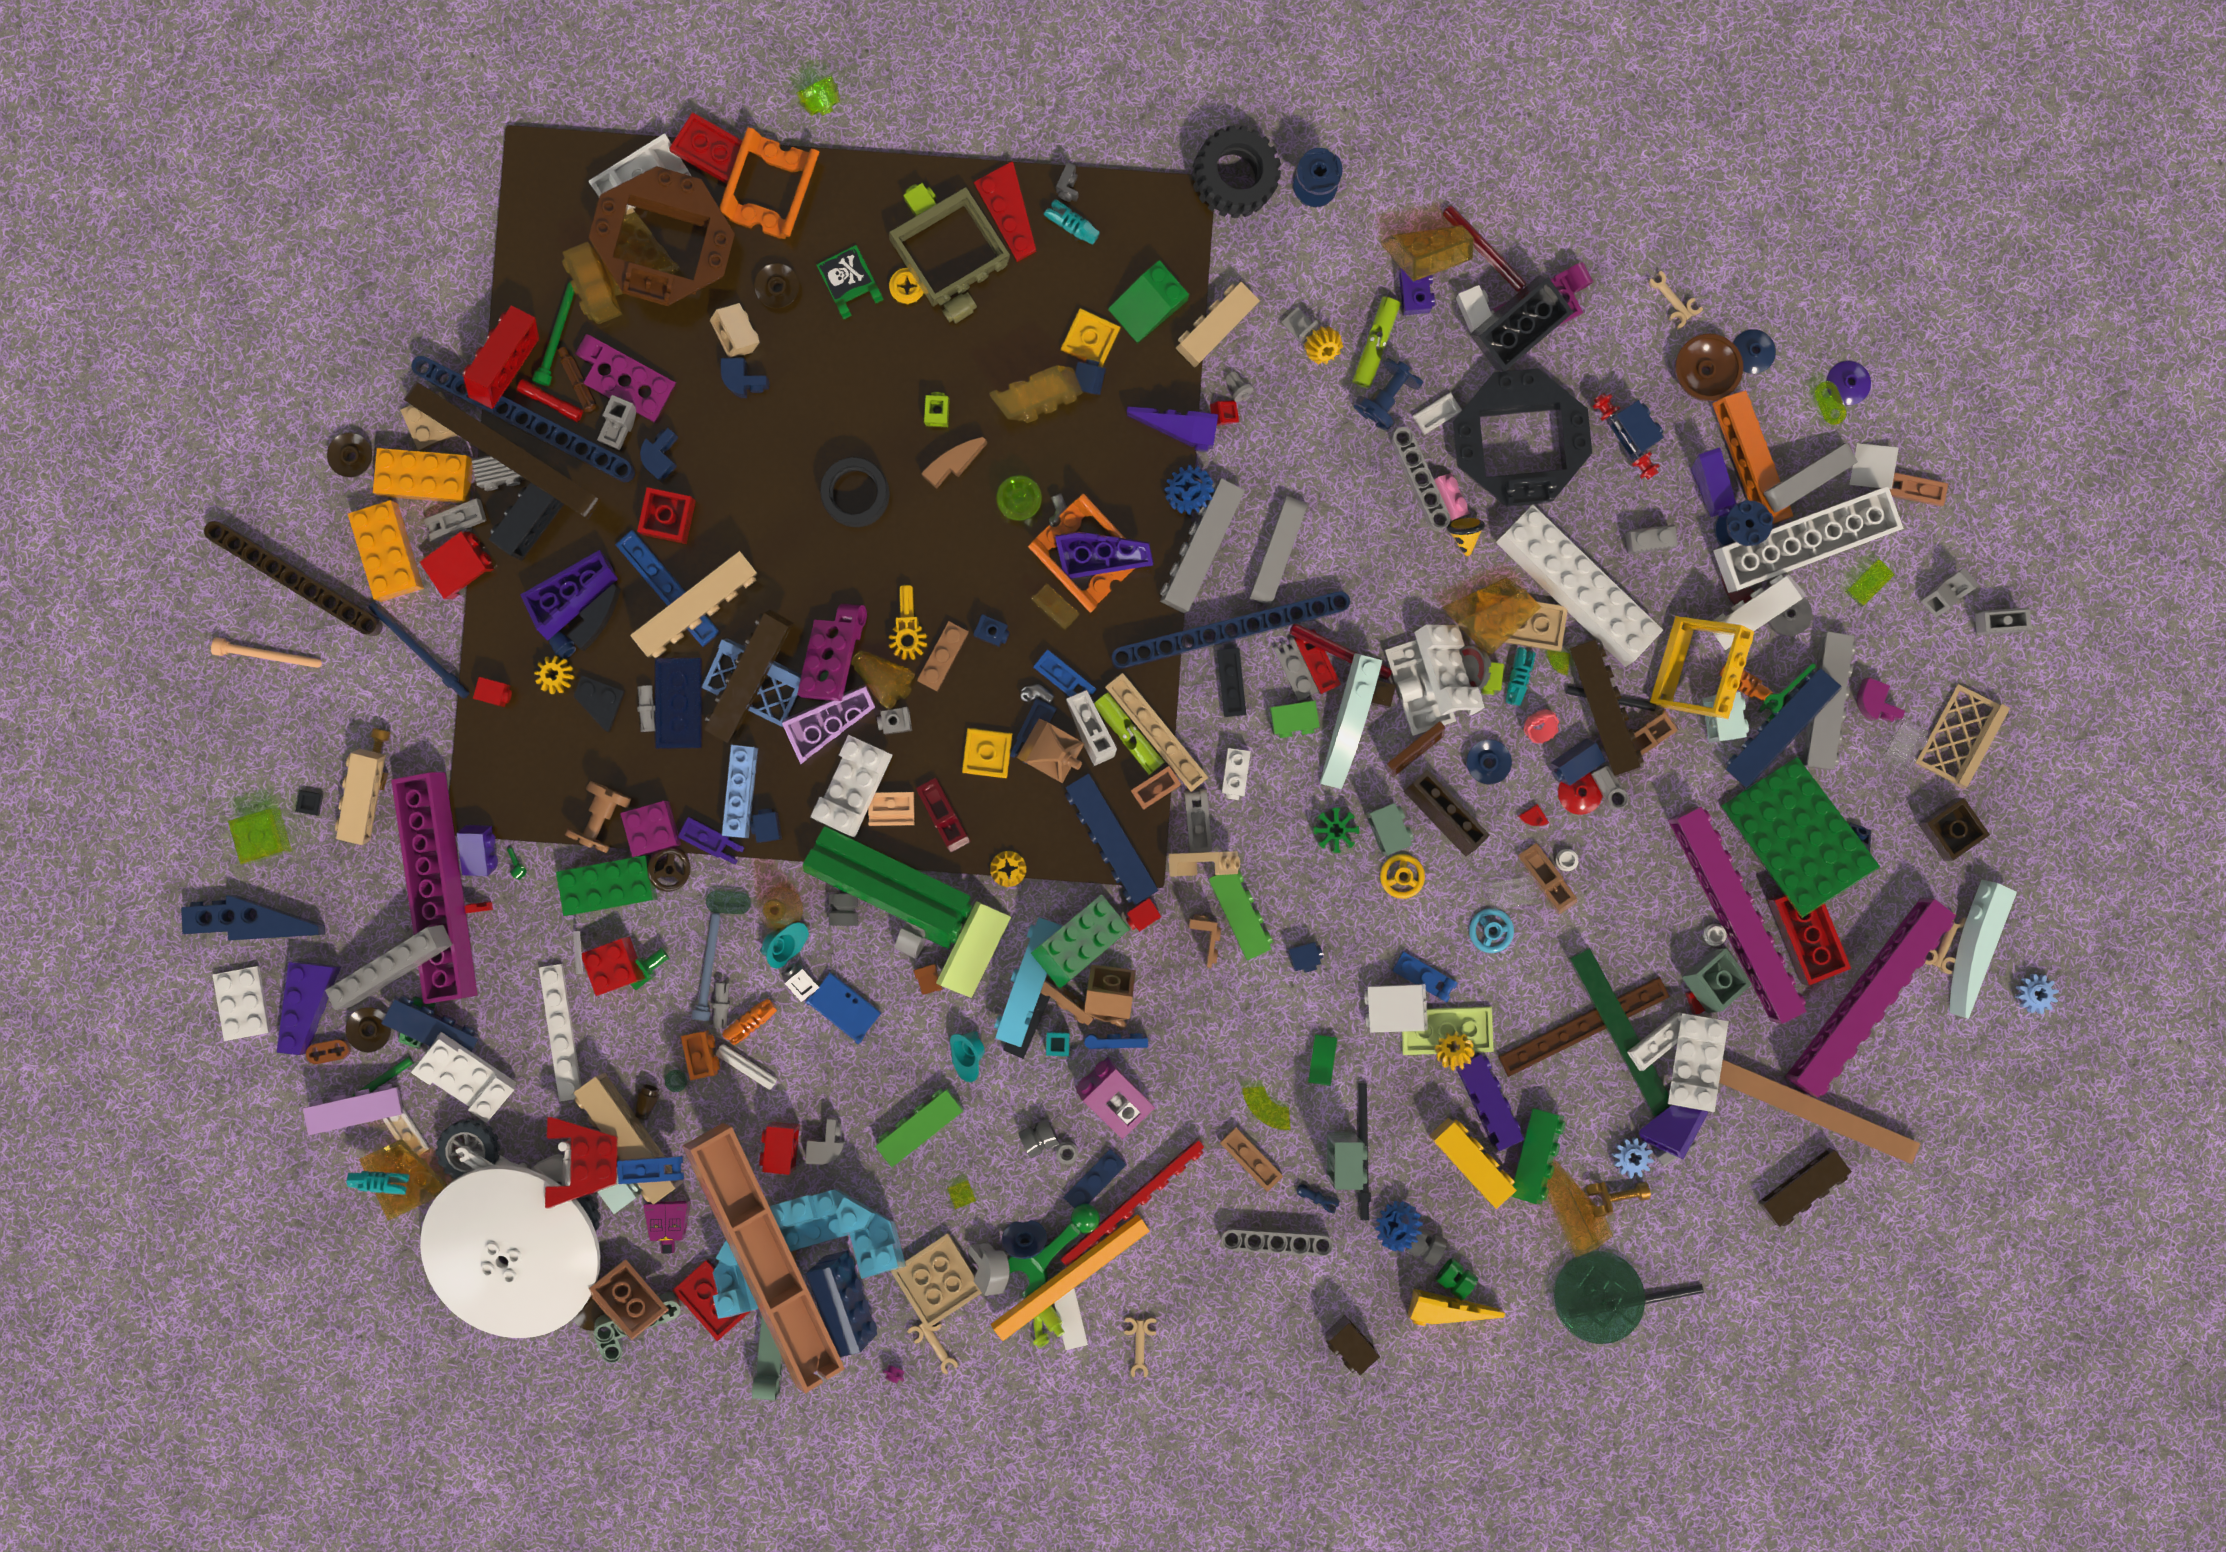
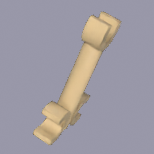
M1660 271L1657 275L1660 277L1661 282L1656 283L1651 278L1648 283L1652 288L1659 289L1677 310V312L1670 315L1669 320L1671 321L1675 317L1681 320V323L1676 327L1678 330L1686 324V320L1691 316H1696L1702 312L1703 308L1700 307L1698 310L1691 308V304L1696 300L1695 298H1691L1684 305L1665 283L1666 275Z
M1961 917L1958 924L1954 922L1952 928L1945 933L1938 951L1936 952L1935 949L1930 950L1931 959L1926 960L1924 964L1937 966L1943 973L1952 974V971L1946 968V963L1948 961L1955 963L1956 959L1945 956L1957 929L1965 925L1966 918Z
M1125 1317V1322H1131L1133 1328L1130 1330L1125 1329L1124 1334L1132 1335L1136 1332L1135 1364L1131 1368V1375L1135 1377V1370L1141 1368L1144 1371V1377H1147L1148 1368L1144 1364L1145 1333L1150 1336L1156 1335V1330H1149L1147 1327L1151 1322L1156 1323V1318L1149 1317L1146 1320H1135L1133 1317Z
M923 1323L918 1326H911L907 1331L908 1333L912 1331L919 1332V1337L914 1340V1343H919L924 1336L926 1337L942 1362L941 1370L944 1374H948V1370L945 1367L946 1363L951 1362L955 1368L958 1367L957 1360L948 1356L933 1331L941 1328V1323L928 1329L925 1328Z

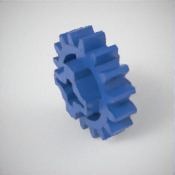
M1188 465L1186 471L1180 467L1179 474L1173 472L1174 479H1168L1167 483L1170 487L1165 488L1168 494L1166 499L1172 508H1177L1181 514L1184 510L1191 514L1192 509H1195L1198 513L1200 512L1199 506L1201 505L1206 508L1207 504L1205 501L1212 500L1209 493L1215 490L1212 486L1213 480L1209 477L1207 471H1202L1199 466L1194 470L1191 465ZM1177 496H1179L1180 499L1183 498V501L1178 500Z
M1394 1201L1393 1205L1387 1204V1211H1380L1382 1218L1376 1219L1380 1223V1226L1375 1228L1376 1231L1380 1232L1377 1239L1382 1240V1246L1388 1247V1249L1404 1252L1405 1248L1411 1249V1242H1418L1416 1235L1422 1234L1418 1230V1227L1423 1225V1222L1418 1221L1421 1214L1415 1212L1416 1207L1403 1201L1401 1203Z

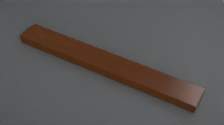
M1657 977L1618 996L1617 999L1627 1018L1670 996L1661 978ZM1594 1008L1497 1057L1507 1077H1510L1605 1030L1606 1027Z

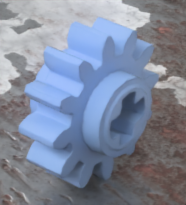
M2030 974V980L2022 978L2024 986H2016L2021 991V994H2017L2015 998L2023 1000L2019 1006L2027 1007L2028 1013L2036 1011L2038 1014H2044V1008L2052 1010L2050 1002H2058L2053 997V994L2058 993L2059 990L2051 988L2055 982L2051 980L2046 981V975L2038 977L2036 974ZM2035 991L2040 992L2039 997L2035 996Z
M1633 1137L1632 1143H1630L1628 1139L1624 1138V1146L1616 1144L1619 1152L1612 1153V1156L1618 1158L1613 1165L1616 1167L1621 1166L1619 1173L1623 1175L1627 1171L1629 1178H1633L1634 1172L1639 1177H1642L1641 1170L1650 1171V1168L1646 1165L1647 1163L1654 1162L1653 1159L1648 1157L1653 1151L1651 1149H1644L1647 1146L1645 1141L1639 1143L1638 1138ZM1631 1153L1638 1156L1635 1158L1636 1161L1634 1163L1629 1160V1158H1632L1630 1156Z

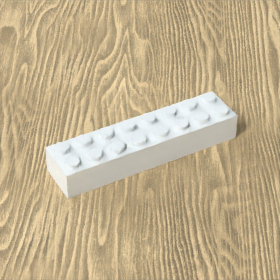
M1887 486L1772 528L1769 537L1764 542L1755 546H1743L1735 542L1713 550L1728 593L1904 528Z
M1534 505L1527 509L1496 541L1561 606H1564L1568 610L1567 612L1599 643H1603V646L1624 667L1634 662L1663 631L1655 621Z

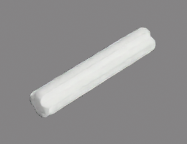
M722 1044L718 1048L716 1056L762 1086L771 1090L776 1084L777 1079L726 1045Z

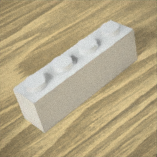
M1780 574L1770 581L1771 587L1765 591L1761 587L1750 595L1753 599L1747 603H1744L1743 600L1731 608L1733 610L1731 614L1725 616L1723 613L1712 621L1738 624L1755 631L1803 599L1806 594L1789 574L1785 577ZM1713 633L1725 650L1731 647L1733 635Z

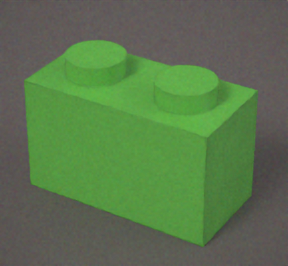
M1316 701L1270 708L1273 734H1279V739L1293 737L1292 732L1301 731L1302 735L1315 733L1314 729L1320 727Z

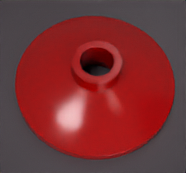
M1591 772L1570 786L1560 782L1558 787L1559 801L1570 813L1577 815L1588 814L1594 811L1601 803L1603 795L1594 781ZM1580 788H1584L1586 791L1583 797L1578 794Z

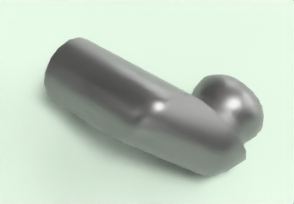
M1061 493L1051 497L1056 508L1054 516L1049 518V523L1052 527H1057L1060 524L1059 515L1067 508Z
M1040 684L1026 686L1020 694L1023 701L1028 702L1040 698L1047 704H1050L1055 697L1054 694Z

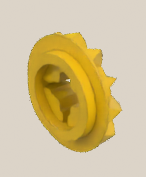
M902 268L892 275L889 289L891 295L898 302L908 305L909 303L917 302L923 296L924 292L908 268ZM907 278L911 285L917 286L910 288L908 295L904 288L898 287L905 285Z
M1004 851L997 854L992 860L990 873L997 884L1004 887H1013L1024 879L1026 864L1019 854L1013 851ZM1006 859H1008L1010 866H1018V869L1011 871V879H1009L1006 872L998 871V869L1005 867Z

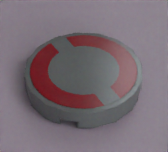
M1475 646L1464 647L1459 652L1470 686L1478 687L1480 690L1486 686L1490 679L1491 673L1488 672L1489 667H1491V661L1488 654L1482 648Z

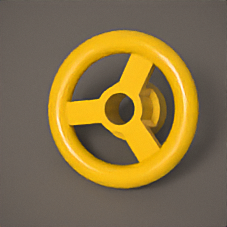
M1397 854L1387 859L1383 864L1380 872V881L1384 890L1389 895L1395 898L1406 899L1416 895L1421 890L1425 881V872L1422 864L1415 857L1408 854ZM1400 861L1399 869L1396 870L1394 877L1387 880L1389 867L1393 863ZM1407 861L1416 867L1418 881L1413 879L1412 871L1407 868ZM1401 872H1405L1407 875L1404 881L1399 878ZM1398 883L1400 885L1409 884L1413 888L1406 892H1399L1391 886Z

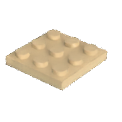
M949 1233L906 1260L905 1267L891 1270V1273L926 1329L982 1294L974 1283L975 1274Z

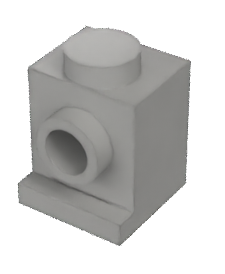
M908 707L880 711L881 716L877 717L878 728L883 730L885 735L912 731ZM891 717L897 718L895 725L889 723Z

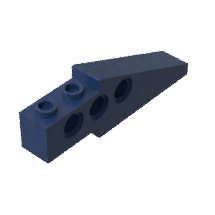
M226 895V900L212 901V905L204 906V901L189 902L190 907H181L182 934L228 932V941L325 935V925L237 895ZM253 908L257 912V917L254 920L250 916ZM230 910L234 912V919L232 921L228 918ZM208 911L212 915L210 922H207L205 918Z

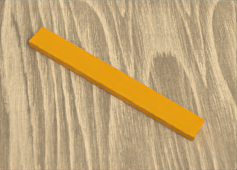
M1139 1215L1133 1217L991 1323V1327L1002 1341L1007 1339L1147 1234L1149 1229Z

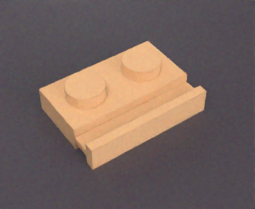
M914 792L875 793L868 808L869 826L915 825Z

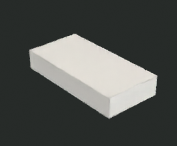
M1450 392L1414 414L1412 418L1422 434L1426 435L1458 415L1462 409Z

